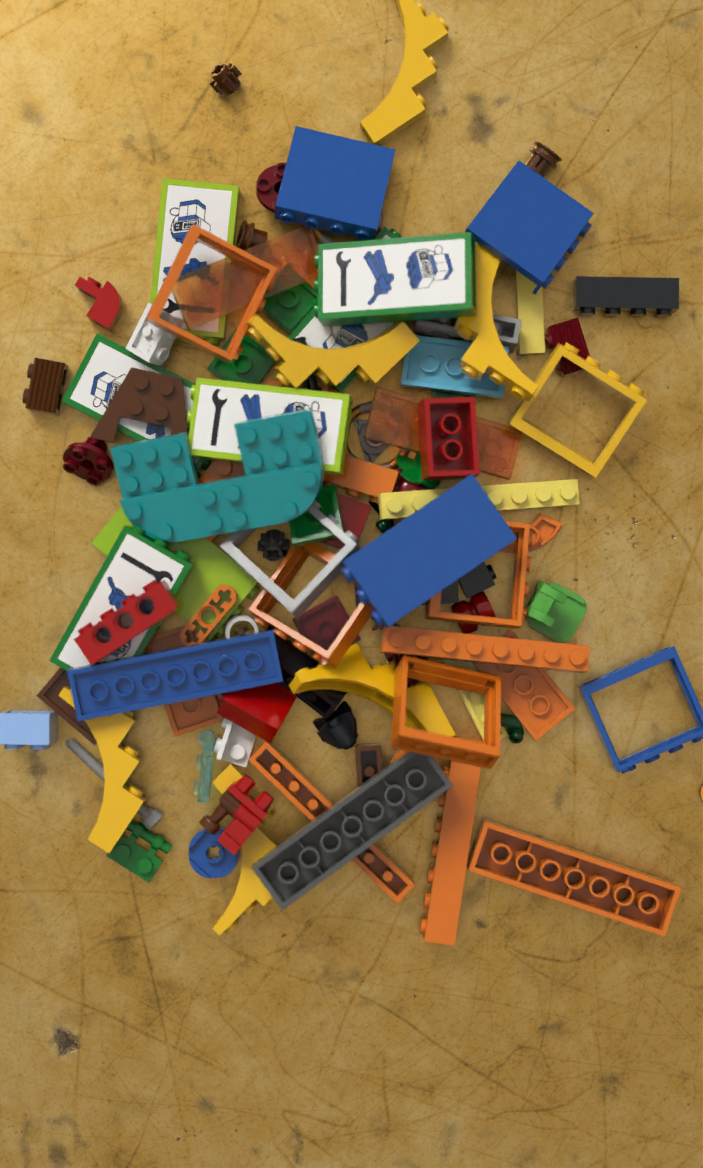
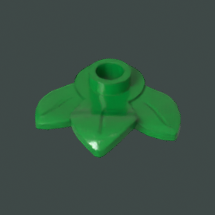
M420 449L414 459L400 454L397 455V464L403 470L401 475L407 481L414 484H422L429 488L439 486L441 480L422 481Z

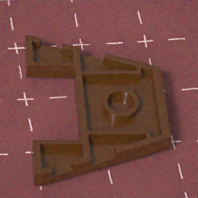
M131 367L92 432L91 438L115 443L121 417L172 428L171 435L187 432L189 436L183 379Z

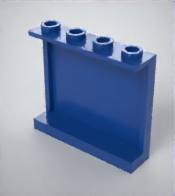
M296 126L276 202L274 218L288 224L297 223L305 225L309 229H322L330 231L335 235L344 234L352 236L360 241L375 240L395 149Z
M518 161L465 232H471L477 243L537 284L532 292L536 295L541 287L546 289L555 276L551 274L552 271L555 269L558 272L567 260L564 257L565 253L568 252L571 255L577 247L579 241L576 238L579 235L584 237L592 226L588 221L594 213L527 165Z

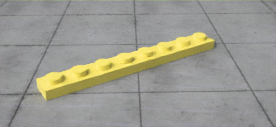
M578 479L481 486L498 511L580 504ZM450 488L379 493L380 520L407 518Z

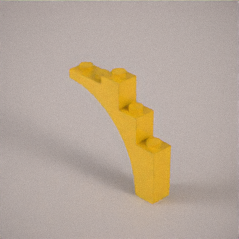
M394 0L404 29V58L398 77L389 94L372 113L360 122V129L370 144L380 146L425 116L424 107L426 102L420 93L415 94L414 92L436 78L437 64L431 55L426 56V54L447 41V31L449 28L442 17L438 18L434 12L425 17L426 11L419 1L415 3L414 0Z
M479 244L476 247L477 316L459 317L454 327L462 338L474 341L462 357L459 368L462 369V373L471 379L476 378L481 381L486 373L489 375L490 380L497 385L503 384L511 389V393L518 399L530 401L538 385L525 376L509 358L499 340L493 321L491 304L493 281L503 260Z
M253 315L246 322L250 327L248 332L258 342L262 340L268 346L266 352L275 361L280 359L281 362L274 367L278 373L276 378L283 386H290L292 388H297L316 369L318 371L316 376L325 385L329 383L336 386L355 367L357 368L355 373L365 383L367 381L376 383L420 341L403 321H397L381 334L363 343L345 348L323 349L309 347L288 339L273 330L259 316Z
M357 643L349 647L336 667L327 662L326 665L320 663L311 670L306 667L297 671L289 687L293 694L309 690L349 692L369 699L393 715L395 666L393 663L384 666L382 663H379L370 668ZM425 682L420 685L416 683L407 687L405 726L455 737L456 734L429 683Z
M65 686L59 696L75 709L71 688ZM133 711L84 720L97 741L103 760L105 778L102 807L88 840L107 853L113 850L146 800L142 797L143 792L133 785L129 787L125 785L142 760L138 757L139 752L129 745L121 746L137 721L133 717L135 714Z
M231 763L212 783L223 795L234 781L237 782L242 778L244 774ZM255 785L248 792L255 800L262 793ZM273 803L268 809L269 813L262 820L263 824L274 815L271 811L275 807ZM259 825L242 845L241 875L236 892L228 908L212 928L219 936L224 931L230 933L239 923L236 919L242 913L247 915L257 905L254 902L255 900L262 906L267 902L270 904L275 902L251 868L254 862L279 845Z

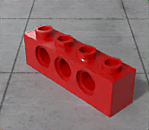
M156 579L143 587L145 591L137 598L132 594L121 602L122 608L116 612L111 608L99 616L102 621L94 626L90 622L78 630L80 635L74 641L90 665L99 662L182 607L165 580L159 583ZM145 599L153 602L154 610L152 613H147L143 610L142 603ZM124 613L132 617L133 622L129 628L121 623V616ZM102 628L108 629L111 633V638L108 642L103 641L99 636Z

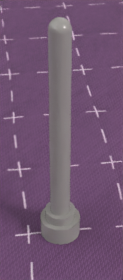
M68 739L66 746L105 782L103 766L75 739ZM144 804L138 811L141 815L140 819L143 821L142 824L149 831L164 816L157 809L153 810L151 807L148 809Z

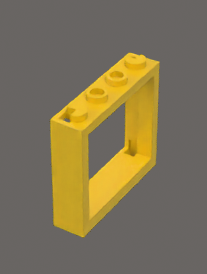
M567 342L564 346L558 343L534 380V383L538 385L535 394L530 401L526 399L521 400L510 417L509 424L596 478L647 399L642 395L644 390L633 383L630 386L622 383L623 377L611 369L606 373L599 368L601 363L590 356L584 359L577 354L579 349ZM562 356L635 401L595 462L523 418Z

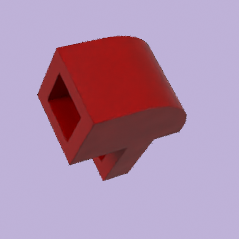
M79 277L75 283L76 288L95 299L86 316L89 320L112 332L121 317L123 309L122 299L118 291L108 281L100 289L102 284L93 278L88 277L85 280Z

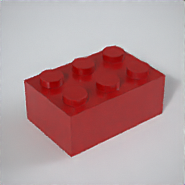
M475 397L424 398L417 404L422 481L465 479L471 474L474 477L480 475Z

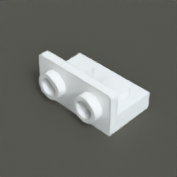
M148 303L125 349L148 363L161 366L168 358L170 348L177 337L144 321L152 306L151 303ZM162 310L159 316L181 328L184 320Z
M224 718L221 728L225 729L223 739H217L213 751L218 753L216 759L247 767L256 735Z

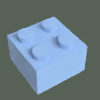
M55 711L0 712V744H4V749H20L25 747V745H30L31 750L50 748V744L57 742L58 714Z

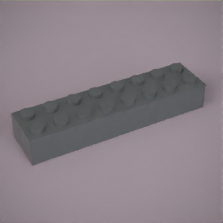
M406 751L254 862L251 868L279 907L284 910L453 785L432 756Z

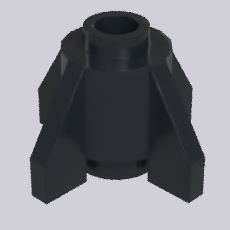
M345 701L340 704L336 709L337 711L332 712L328 719L324 717L318 718L313 721V724L317 728V734L323 742L337 749L347 750L356 744L358 733L356 719L352 714L350 706Z

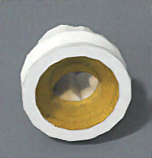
M236 615L225 626L226 638L241 636L238 632H235L239 626L247 627L243 629L244 633L242 635L259 632L255 621L247 615Z

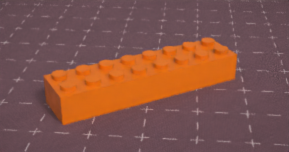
M484 818L482 819L467 864V868L471 872L664 937L666 936L681 891V887L674 882Z

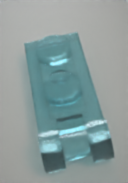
M210 729L202 731L198 737L203 748L202 755H197L196 770H200V778L194 782L193 795L198 796L197 802L208 803L210 799L213 751L216 739L214 731Z

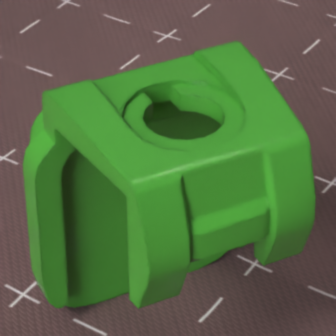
M539 579L535 586L536 589L526 606L527 615H525V619L528 620L529 626L552 640L560 643L567 642L573 637L586 613L585 600L557 583L547 584Z

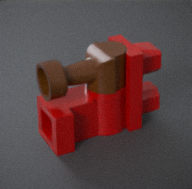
M247 774L237 782L234 781L228 787L211 816L204 815L199 821L209 833L215 835L220 830L218 823L227 814L234 818L217 839L233 855L237 853L269 813L268 809L274 800V797L265 790L256 800L248 794L256 782Z

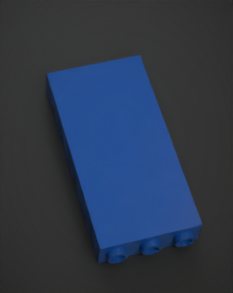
M471 474L346 558L340 564L342 566L340 571L348 583L353 582L358 589L355 593L361 603L369 605L373 611L370 615L379 627L382 625L386 629L511 544L517 538L476 478Z

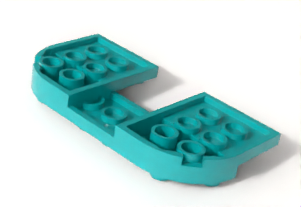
M312 408L236 422L234 427L246 474L240 477L199 484L187 432L111 447L110 450L122 494L120 503L125 515L132 524L145 530V535L153 539L157 537L164 542H181L281 524L297 518L314 502L324 480V461Z

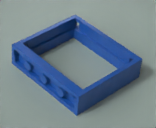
M668 646L577 686L611 765L616 772L621 771L623 774L636 769L635 764L645 761L646 764L660 758V753L667 750L669 753H673L682 749L683 743L692 740V743H696L703 739V710L675 646ZM668 660L697 726L619 759L590 694Z

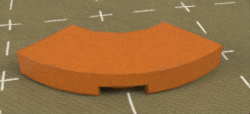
M540 513L534 522L530 523L533 542L532 546H528V552L541 548L550 542L560 531L563 524ZM516 540L500 551L515 554Z

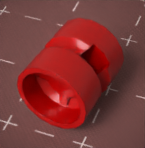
M484 591L473 595L469 603L462 600L451 606L453 613L496 617ZM458 623L462 633L470 634L478 630V625Z

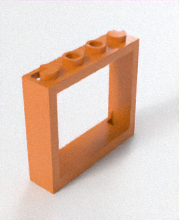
M192 224L144 321L226 363H230L233 358L237 360L244 346L240 345L244 335L247 337L250 335L248 332L250 327L246 322L255 312L260 314L266 302L263 296L267 289L271 291L277 278L274 276L277 268ZM196 241L262 275L226 351L159 317Z
M505 521L512 532L517 534L510 619L440 611L442 591L427 600L425 619L513 629L521 627L522 623H525V615H527V609L523 607L524 597H527L529 592V582H525L526 572H529L531 567V557L528 556V546H532L533 542L530 524Z
M317 543L296 547L293 545L270 579L285 591L308 556L327 565L336 555ZM263 588L249 608V611L256 617L254 621L265 629L269 625L275 629L274 634L284 641L290 638L294 641L292 645L300 651L306 653L309 650L314 653L313 658L321 664L326 665L328 662L335 667L370 618V613L373 612L367 603L365 605L360 603L329 650L326 651L268 615L277 600L266 589Z
M403 655L395 668L391 748L491 769L500 757L501 677L490 675L486 672L481 673L468 670L464 667L446 665L438 661L433 662L415 656ZM407 678L485 695L484 744L405 727Z

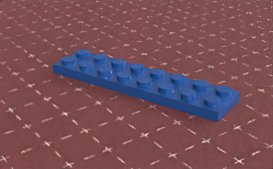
M273 629L67 670L77 721L283 682Z

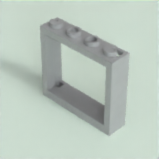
M314 500L307 511L345 546L294 600L238 549L256 528L233 532L220 545L236 563L297 619L341 574L342 566L340 564L360 550L356 544L359 539L349 530L344 533L337 526L339 521L334 516L329 514L326 517L319 508L322 506L316 500Z

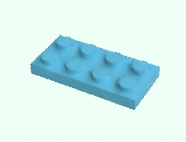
M416 335L420 341L404 356L401 378L402 387L503 399V384L497 385L490 380L489 375L486 373L481 381L476 378L471 379L464 375L461 371L462 369L459 368L462 357L473 342ZM503 346L506 353L509 354V346Z

